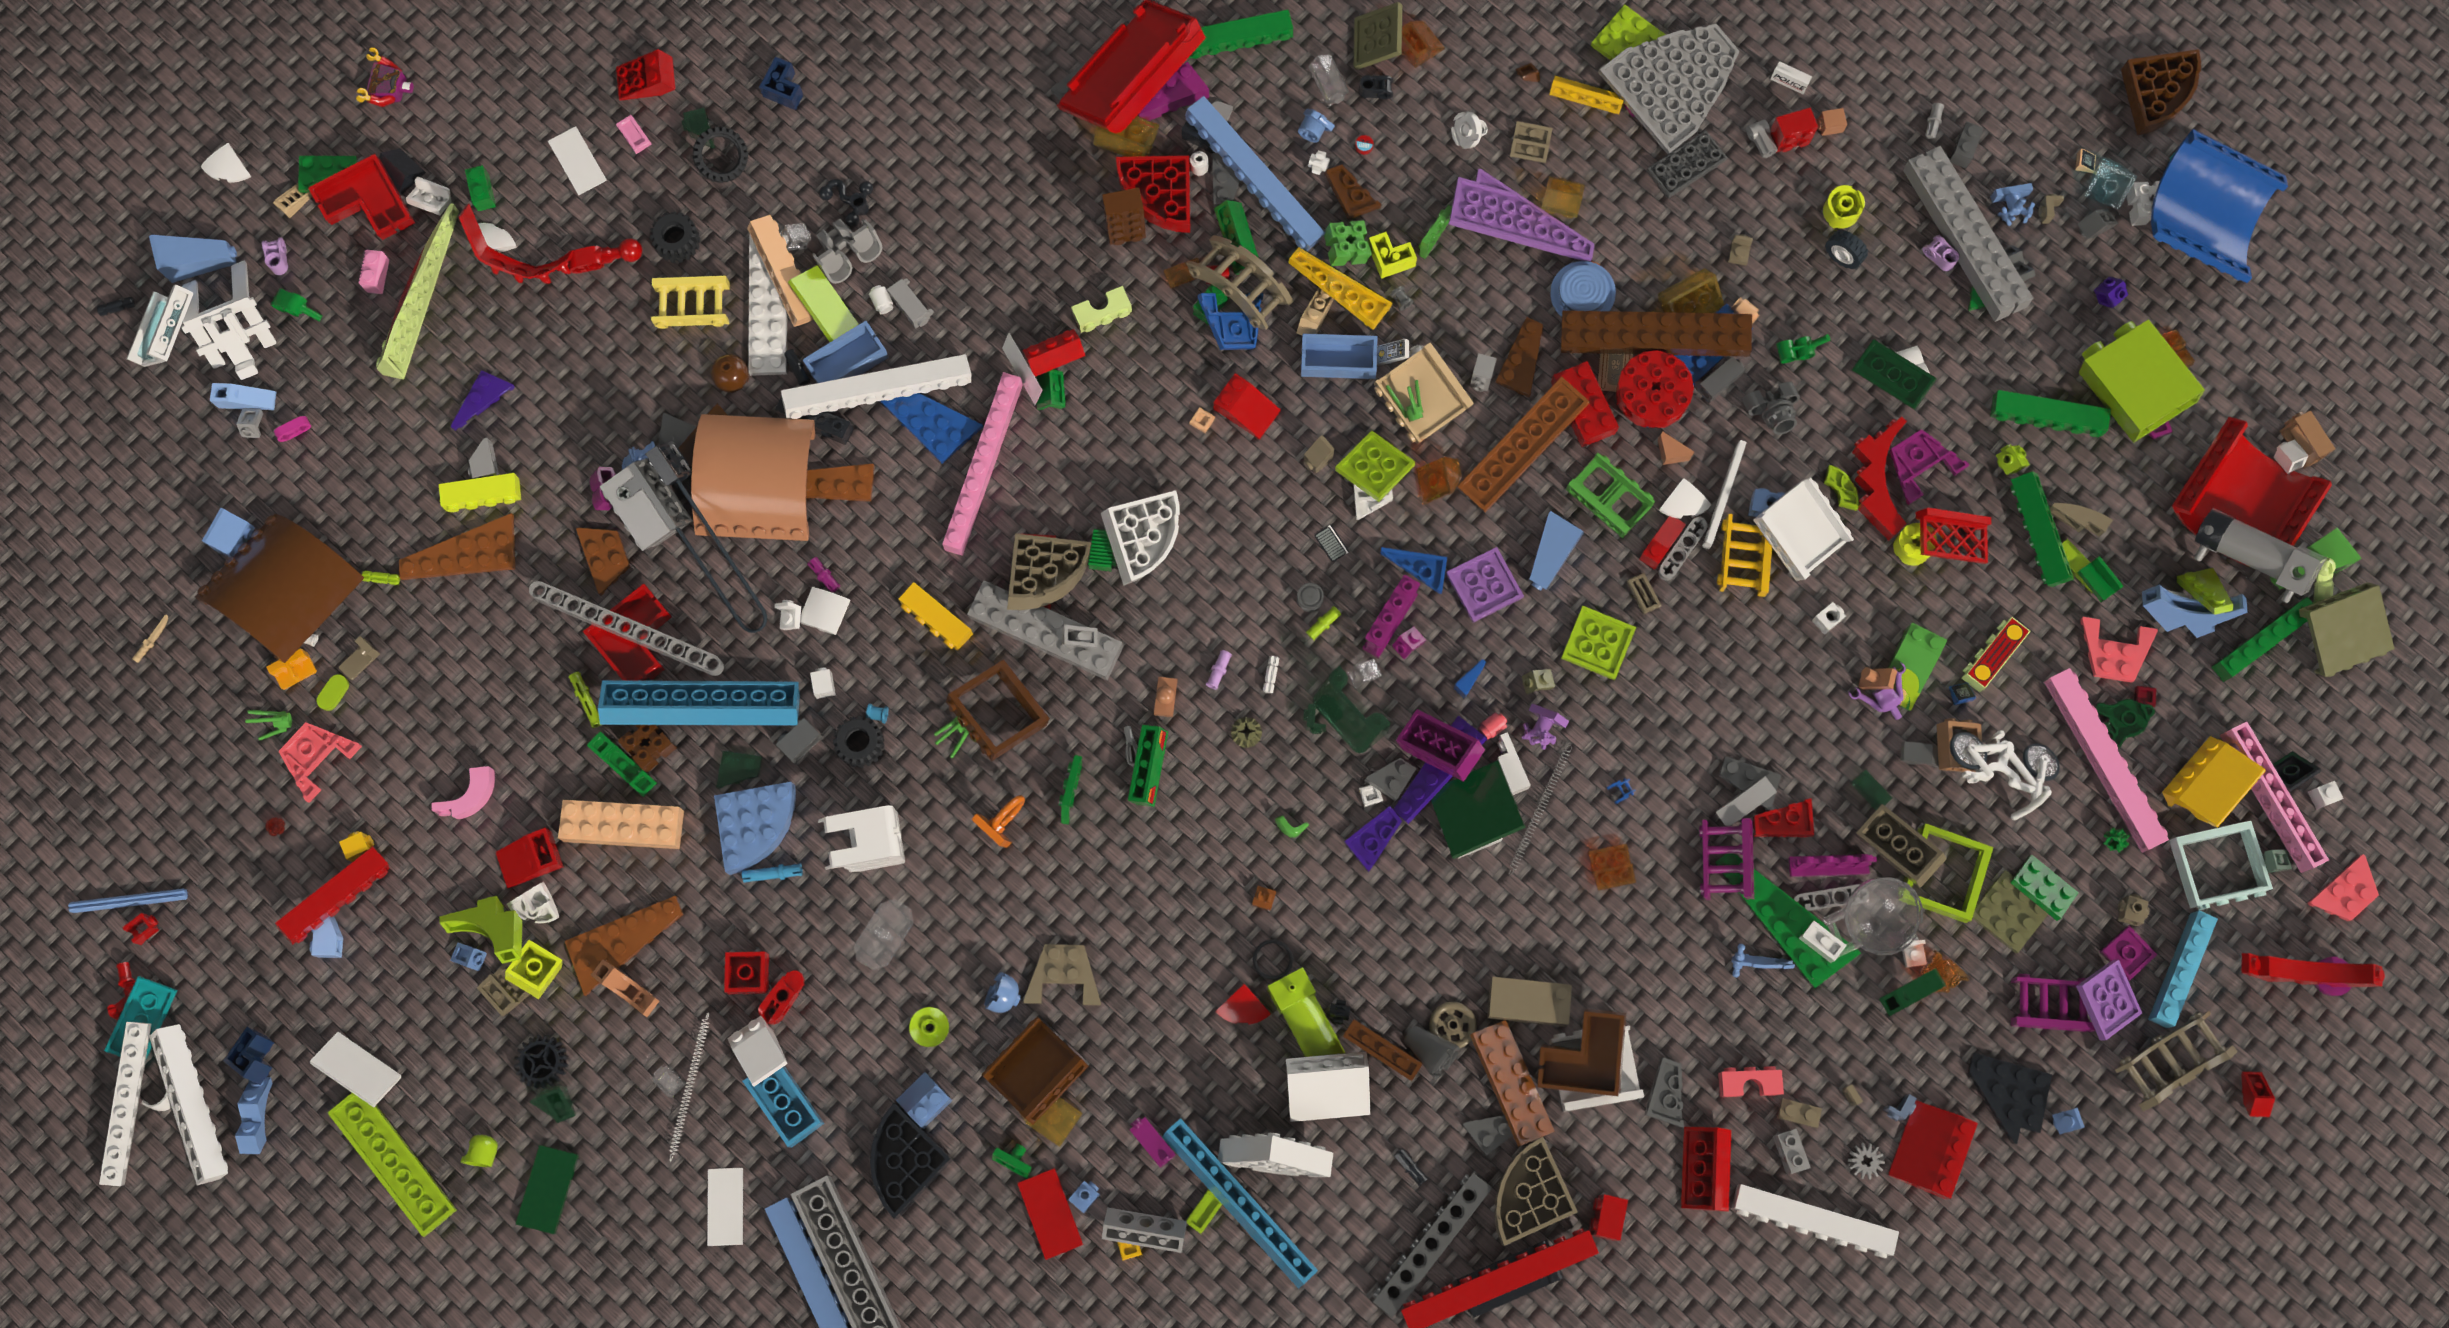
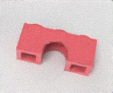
M1776 1066L1763 1067L1764 1070L1756 1071V1067H1744V1071H1736V1068H1724V1072L1718 1073L1720 1097L1743 1096V1086L1747 1080L1754 1081L1758 1085L1760 1096L1784 1094L1782 1070H1776Z

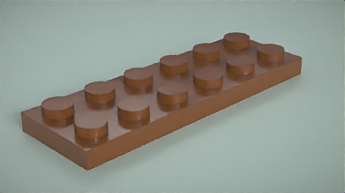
M1504 1020L1470 1034L1517 1146H1522L1555 1132L1507 1021Z

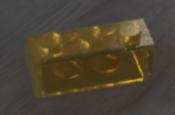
M1136 116L1127 128L1120 133H1112L1097 126L1093 145L1124 157L1148 156L1156 138L1159 124Z
M1705 268L1657 294L1663 312L1714 313L1724 306L1717 277Z

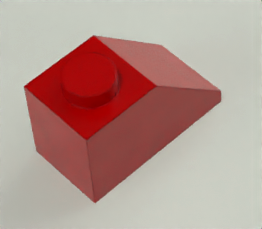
M2242 1072L2243 1104L2249 1116L2270 1117L2275 1097L2263 1073Z

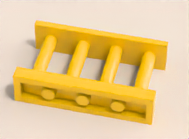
M1728 514L1726 519H1723L1721 530L1724 531L1721 574H1718L1717 585H1720L1719 592H1723L1728 584L1753 587L1755 590H1758L1757 596L1765 597L1769 592L1772 546L1757 525L1732 522L1733 514ZM1731 530L1759 533V535H1762V542L1757 544L1731 541ZM1730 548L1758 551L1760 553V560L1754 562L1729 559ZM1728 566L1756 569L1759 572V579L1727 577Z

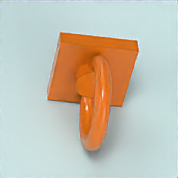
M1022 795L1014 797L998 812L995 818L992 817L988 820L985 816L976 814L971 820L999 846L1007 848L1012 842L1002 832L1005 830V826L1023 807L1025 797Z

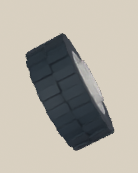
M1846 230L1835 231L1825 243L1826 252L1840 266L1847 269H1857L1868 256V249L1863 241Z

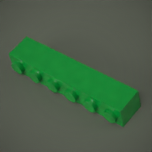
M1289 9L1201 27L1206 38L1189 58L1197 59L1204 55H1216L1223 51L1231 52L1238 48H1251L1258 44H1270L1277 40H1288L1293 37V25Z
M1997 390L1992 397L1990 417L1996 418L1998 421L2010 420L2015 421L2016 424L2028 423L2039 428L2051 427L2056 431L2069 430L2074 434L2086 433L2092 437H2101L2109 430L2111 409Z
M2032 471L2011 479V491L2014 496H2017L2018 503L2016 505L2018 511L2023 514L2025 519L2022 521L2026 531H2029L2031 537L2029 538L2030 546L2032 549L2035 548L2037 554L2035 561L2038 566H2041L2043 571L2041 573L2042 581L2047 586L2054 587L2074 580L2038 473Z
M2308 597L2299 601L2211 668L2223 682L2234 677L2306 623L2308 620L2307 618L2300 617L2299 609L2309 606L2313 602Z

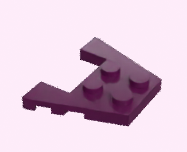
M1922 429L1890 450L1908 506L1924 495L1913 479L1940 461L1945 463L1954 476L1969 467L1968 462L1962 461L1953 451H1948L1939 441Z

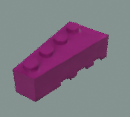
M1187 61L1174 73L1135 119L1139 124L1161 117L1164 113L1177 111L1178 108L1185 105L1190 106L1203 96L1208 99L1209 88Z

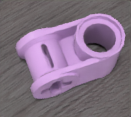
M1936 235L1929 245H1925L1922 248L1923 253L1943 271H1951L1959 260V253L1939 235ZM1945 258L1951 259L1952 262L1947 261Z
M280 237L278 240L270 242L262 241L266 265L274 274H284L288 270L287 249L283 238Z

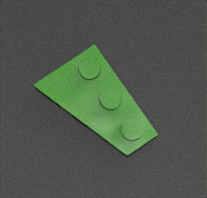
M1448 205L1445 210L1442 209L1440 211L1437 221L1431 225L1428 233L1422 239L1418 247L1420 249V257L1427 258L1449 223L1452 206Z

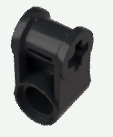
M1365 75L1360 80L1358 92L1363 98L1390 99L1393 97V77L1389 75ZM1364 85H1369L1371 88H1365Z

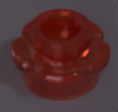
M277 817L271 818L266 823V830L271 836L281 835L285 831V822Z

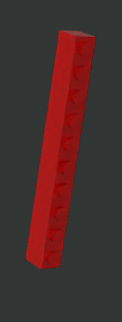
M1583 1228L1572 1232L1573 1236L1565 1239V1236L1553 1240L1554 1244L1547 1247L1546 1244L1534 1248L1536 1252L1530 1255L1524 1252L1516 1256V1261L1509 1263L1508 1260L1497 1264V1269L1491 1271L1490 1268L1478 1272L1479 1276L1472 1279L1471 1276L1459 1280L1461 1284L1455 1287L1449 1284L1442 1287V1292L1436 1295L1433 1292L1423 1295L1422 1301L1415 1303V1300L1404 1303V1308L1401 1309L1408 1328L1428 1327L1599 1254L1590 1231H1584Z

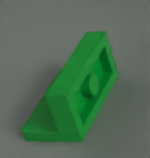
M1053 369L1036 376L1035 378L1042 388L1036 403L1037 410H1043L1047 407L1065 408L1063 372Z
M2100 556L2077 572L2100 602H2103L2123 587L2122 583Z

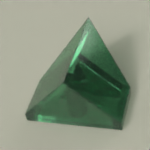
M558 1085L543 1091L530 1101L531 1104L555 1119L556 1123L576 1116L568 1089L565 1086Z

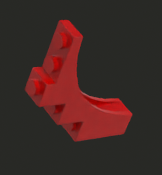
M1902 416L1897 421L1893 419L1886 426L1888 429L1885 432L1879 431L1874 437L1869 435L1865 439L1861 437L1854 444L1855 449L1852 451L1864 464L1856 472L1858 476L1854 481L1867 493L1859 500L1861 504L1858 506V510L1888 541L1907 524L1897 512L1890 499L1885 477L1886 457L1890 444L1907 422Z

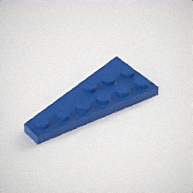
M920 393L909 397L902 396L888 401H880L941 464L983 428L982 424Z

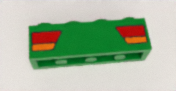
M1142 725L1128 796V801L1136 805L1155 807L1168 738V731L1159 726Z

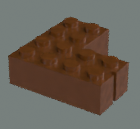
M1586 1009L1583 1017L1581 1048L1543 1044L1540 1048L1539 1065L1545 1064V1067L1541 1066L1539 1068L1537 1087L1619 1096L1627 1013Z

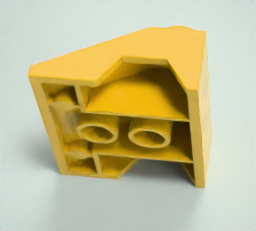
M2209 736L2162 793L2168 806L2172 807L2174 804L2188 809L2197 819L2218 828L2266 770L2228 743Z

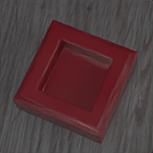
M2136 686L2134 701L2156 707L2157 688Z

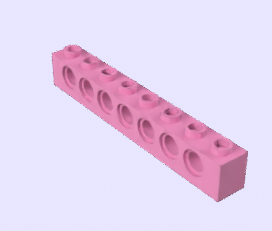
M2248 722L2221 734L2220 737L2223 742L2228 743L2265 768L2266 771L2251 789L2300 873L2329 861Z

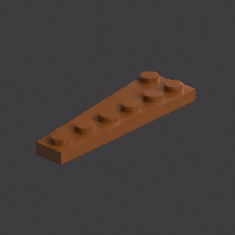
M874 464L807 470L806 498L871 501L875 466Z

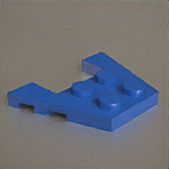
M1201 293L1197 295L1220 350L1256 348L1259 328H1255L1250 324V320L1244 312H1218L1216 293ZM1260 293L1252 302L1259 312L1262 309L1260 304L1261 300H1263V293Z

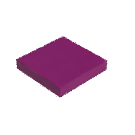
M2130 925L2126 926L2099 951L2108 962L2119 959L2128 981L2157 956Z

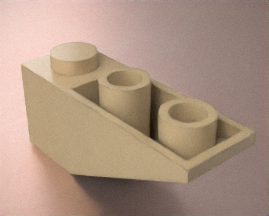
M1321 288L1317 289L1301 316L1297 329V334L1299 335L1317 334L1334 299Z

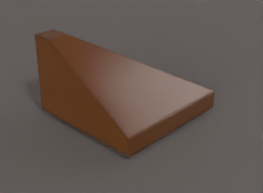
M1532 63L1515 69L1522 80L1540 81V73Z

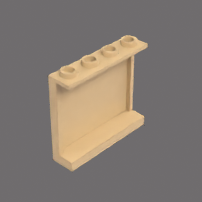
M1431 342L1374 383V390L1379 397L1383 396L1387 409L1395 413L1397 423L1400 427L1406 428L1408 438L1412 443L1416 442L1417 445L1474 404ZM1415 380H1418L1421 405L1424 411L1422 413L1423 418L1409 422L1408 418L1405 419L1386 389V385L1390 386L1407 411L1406 407L1411 405L1407 387H1411L1416 404Z

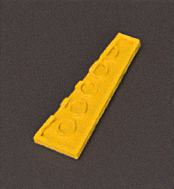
M1300 247L1289 258L1288 263L1373 330L1392 306V302Z

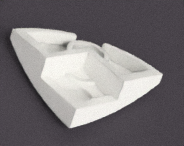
M229 143L215 151L201 165V168L210 177L218 181L221 178L227 179L229 183L251 177Z
M478 223L487 245L493 250L501 253L517 248L513 238L504 229H500L490 223Z
M1683 478L1659 511L1674 518L1681 519L1683 515H1692L1691 517L1693 518L1708 510L1711 504L1697 488Z
M544 882L507 903L509 909L515 910L523 920L530 918L537 920L535 923H547L559 918L554 900Z

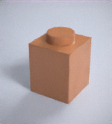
M1843 108L1821 112L1817 119V124L1822 136L1844 132L1847 121Z

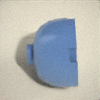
M999 972L994 978L997 982L994 986H990L984 1005L986 1006L985 1009L992 1012L1004 1013L1010 1010L1013 1005H1018L1021 995H1018L1019 987L1014 978Z

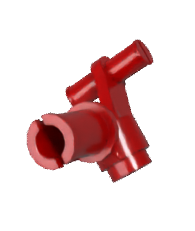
M129 962L116 965L119 975L118 985L124 989L125 997L119 1002L107 1007L109 1016L116 1020L119 1019L136 982L132 978Z

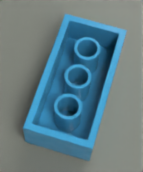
M785 1066L756 1086L751 1084L748 1077L743 1080V1083L787 1147L792 1148L825 1124Z

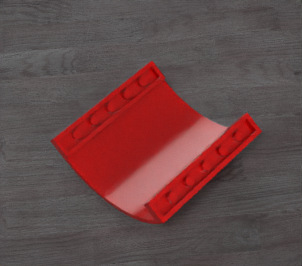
M2228 417L2173 503L2174 512L2195 536L2205 517L2215 508L2242 523L2294 546L2331 488V481L2316 476L2309 477L2296 471L2287 474L2279 463L2263 454L2243 436L2248 427L2247 421Z

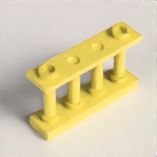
M726 276L652 278V286L659 293V316L651 317L655 327L661 329L668 328V326L693 325L721 327L724 324H729L726 314H722V292L730 290V282ZM706 290L715 291L714 314L703 315L704 292ZM676 291L678 292L677 316H666L667 293ZM687 291L696 292V315H685V293Z

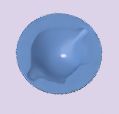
M1589 261L1573 262L1563 267L1554 277L1550 291L1552 305L1561 317L1562 310L1610 311L1616 295L1615 284L1611 275L1602 266Z

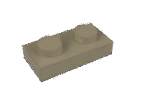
M1782 1098L1777 1118L1818 1128L1822 1108Z

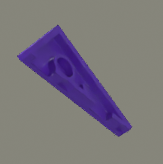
M481 370L450 427L455 431L467 424V420L474 415L478 416L489 408L492 403L500 400L499 397L508 390L512 391L515 386Z

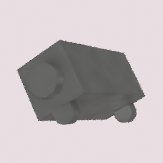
M1725 356L1726 362L1703 382L1697 380L1694 383L1697 391L1708 403H1711L1743 375L1745 368L1740 360L1735 359L1733 356Z

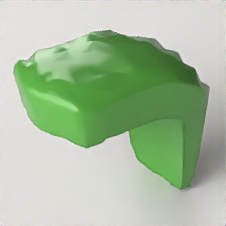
M1281 815L1275 818V823L1279 829L1290 838H1296L1309 826L1306 822L1298 827H1292L1284 816Z

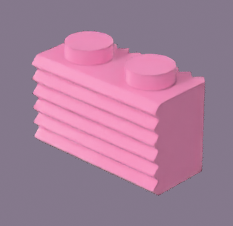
M365 250L364 261H362L364 264H362L361 278H359L360 281L358 283L367 293L383 294L390 259L382 251Z

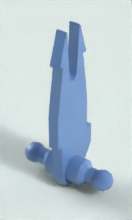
M1744 944L1737 946L1738 951L1731 960L1734 968L1732 975L1735 978L1740 976V969L1743 966L1790 969L1795 966V964H1792L1793 961L1787 959L1744 954Z

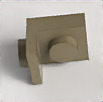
M1744 234L1735 235L1731 242L1728 262L1746 266L1753 238Z

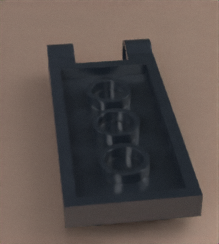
M1544 1240L1456 1280L1458 1284H1461L1459 1280L1471 1276L1472 1279L1479 1276L1478 1272L1490 1268L1492 1271L1498 1268V1263L1505 1260L1511 1263L1517 1260L1516 1256L1527 1252L1530 1255L1536 1252L1534 1248L1546 1244L1548 1247L1550 1244L1548 1240ZM1561 1270L1472 1307L1470 1312L1473 1318L1563 1279V1273Z

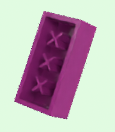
M1418 709L1396 739V742L1403 751L1463 782L1485 751L1478 739Z

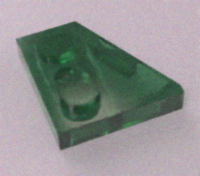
M723 751L716 788L722 789L730 784H737L746 779L759 777L762 757Z

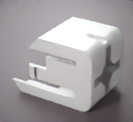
M882 806L827 816L818 820V823L824 822L825 833L849 829L852 848L828 852L830 865L826 866L825 870L843 867L849 870V872H861L905 863L898 812L893 806Z

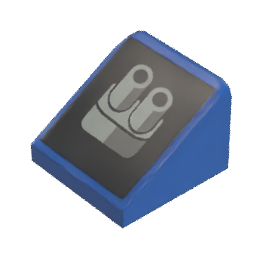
M1968 682L1949 686L1954 705L1971 702L1976 699Z

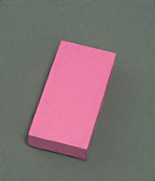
M632 115L616 124L636 154L652 145Z

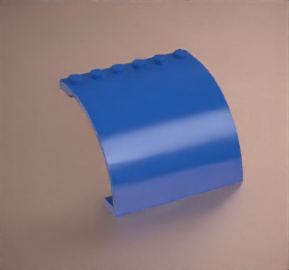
M2192 129L2174 153L2158 185L2151 211L2153 237L2159 242L2163 241L2169 244L2175 250L2179 249L2185 252L2189 257L2201 260L2205 265H2211L2222 273L2232 275L2236 280L2248 283L2252 279L2250 267L2247 266V251L2251 235L2259 216L2276 189L2284 191L2288 187L2286 176Z

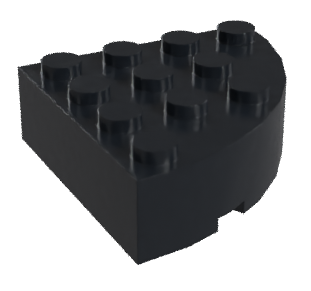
M893 1103L884 1114L873 1139L870 1165L873 1184L879 1199L893 1219L897 1220L953 1159L897 1104Z

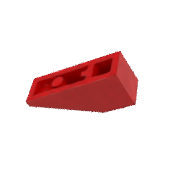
M1669 516L1639 560L1655 570L1686 524L1677 518Z

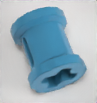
M869 703L866 710V718L878 720L885 724L889 709L887 706L882 708Z

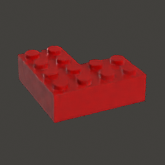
M376 154L308 187L325 220L331 225L362 209L376 234L382 240L396 234L397 228L401 231L415 224L383 163Z
M642 584L610 609L614 613L655 630L672 618L645 584ZM608 618L605 624H610L613 621V618ZM592 624L583 631L623 681H647L646 679L648 678L652 680L665 670L650 650L644 646ZM630 625L624 626L622 631L627 632L630 629ZM643 632L640 635V639H645L648 632Z

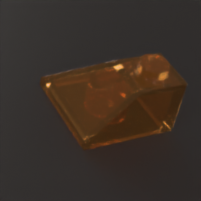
M1442 457L1416 469L1422 505L1431 503L1455 491L1462 478L1459 459Z

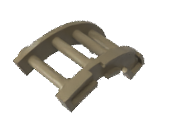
M1213 235L1209 239L1212 250L1199 263L1186 262L1190 274L1194 278L1214 285L1226 296L1230 297L1242 309L1253 327L1267 330L1268 325L1264 318L1278 304L1289 306L1293 302L1292 297L1283 283L1280 282L1278 284L1272 276L1274 274L1273 271L1257 256L1241 245L1239 247L1232 245V241ZM1217 255L1227 257L1215 270L1206 267ZM1235 261L1245 268L1230 282L1221 274ZM1252 273L1261 283L1246 297L1237 286ZM1266 288L1273 299L1259 312L1252 302Z
M2199 1011L2190 1016L2191 1020L2163 1037L2161 1034L2150 1040L2152 1044L2134 1056H2127L2119 1061L2120 1066L2115 1069L2116 1073L2126 1069L2144 1095V1100L2138 1104L2142 1111L2161 1103L2173 1093V1089L2178 1086L2182 1087L2195 1079V1075L2204 1071L2203 1068H2206L2208 1071L2231 1059L2238 1052L2233 1045L2228 1048L2221 1046L2204 1021L2211 1015L2210 1011L2203 1014ZM2196 1024L2215 1050L2214 1055L2207 1059L2201 1057L2184 1032ZM2175 1036H2178L2195 1061L2193 1062L2195 1066L2187 1071L2179 1066L2164 1044ZM2156 1048L2159 1049L2175 1073V1078L2169 1082L2162 1079L2147 1057V1054ZM2139 1060L2157 1084L2155 1092L2149 1089L2133 1066Z

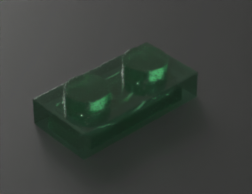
M1864 770L1850 783L1875 810L1882 804L1885 806L1893 799L1867 770Z

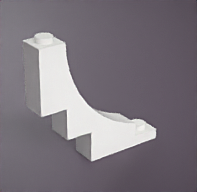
M1508 732L1500 735L1497 744L1501 753L1504 752L1505 754L1499 756L1497 760H1499L1512 794L1515 795L1529 789L1531 785ZM1503 838L1494 841L1488 845H1485L1479 849H1476L1472 852H1469L1463 856L1458 857V859L1471 853H1474L1476 851H1479L1481 849H1484L1486 847H1489L1491 845H1494L1496 843H1499L1502 841Z

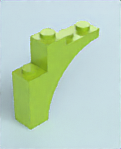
M497 896L478 900L477 907L440 916L439 923L447 933L475 932L492 940L494 954L502 964L521 959L522 919L515 910L504 912V905Z

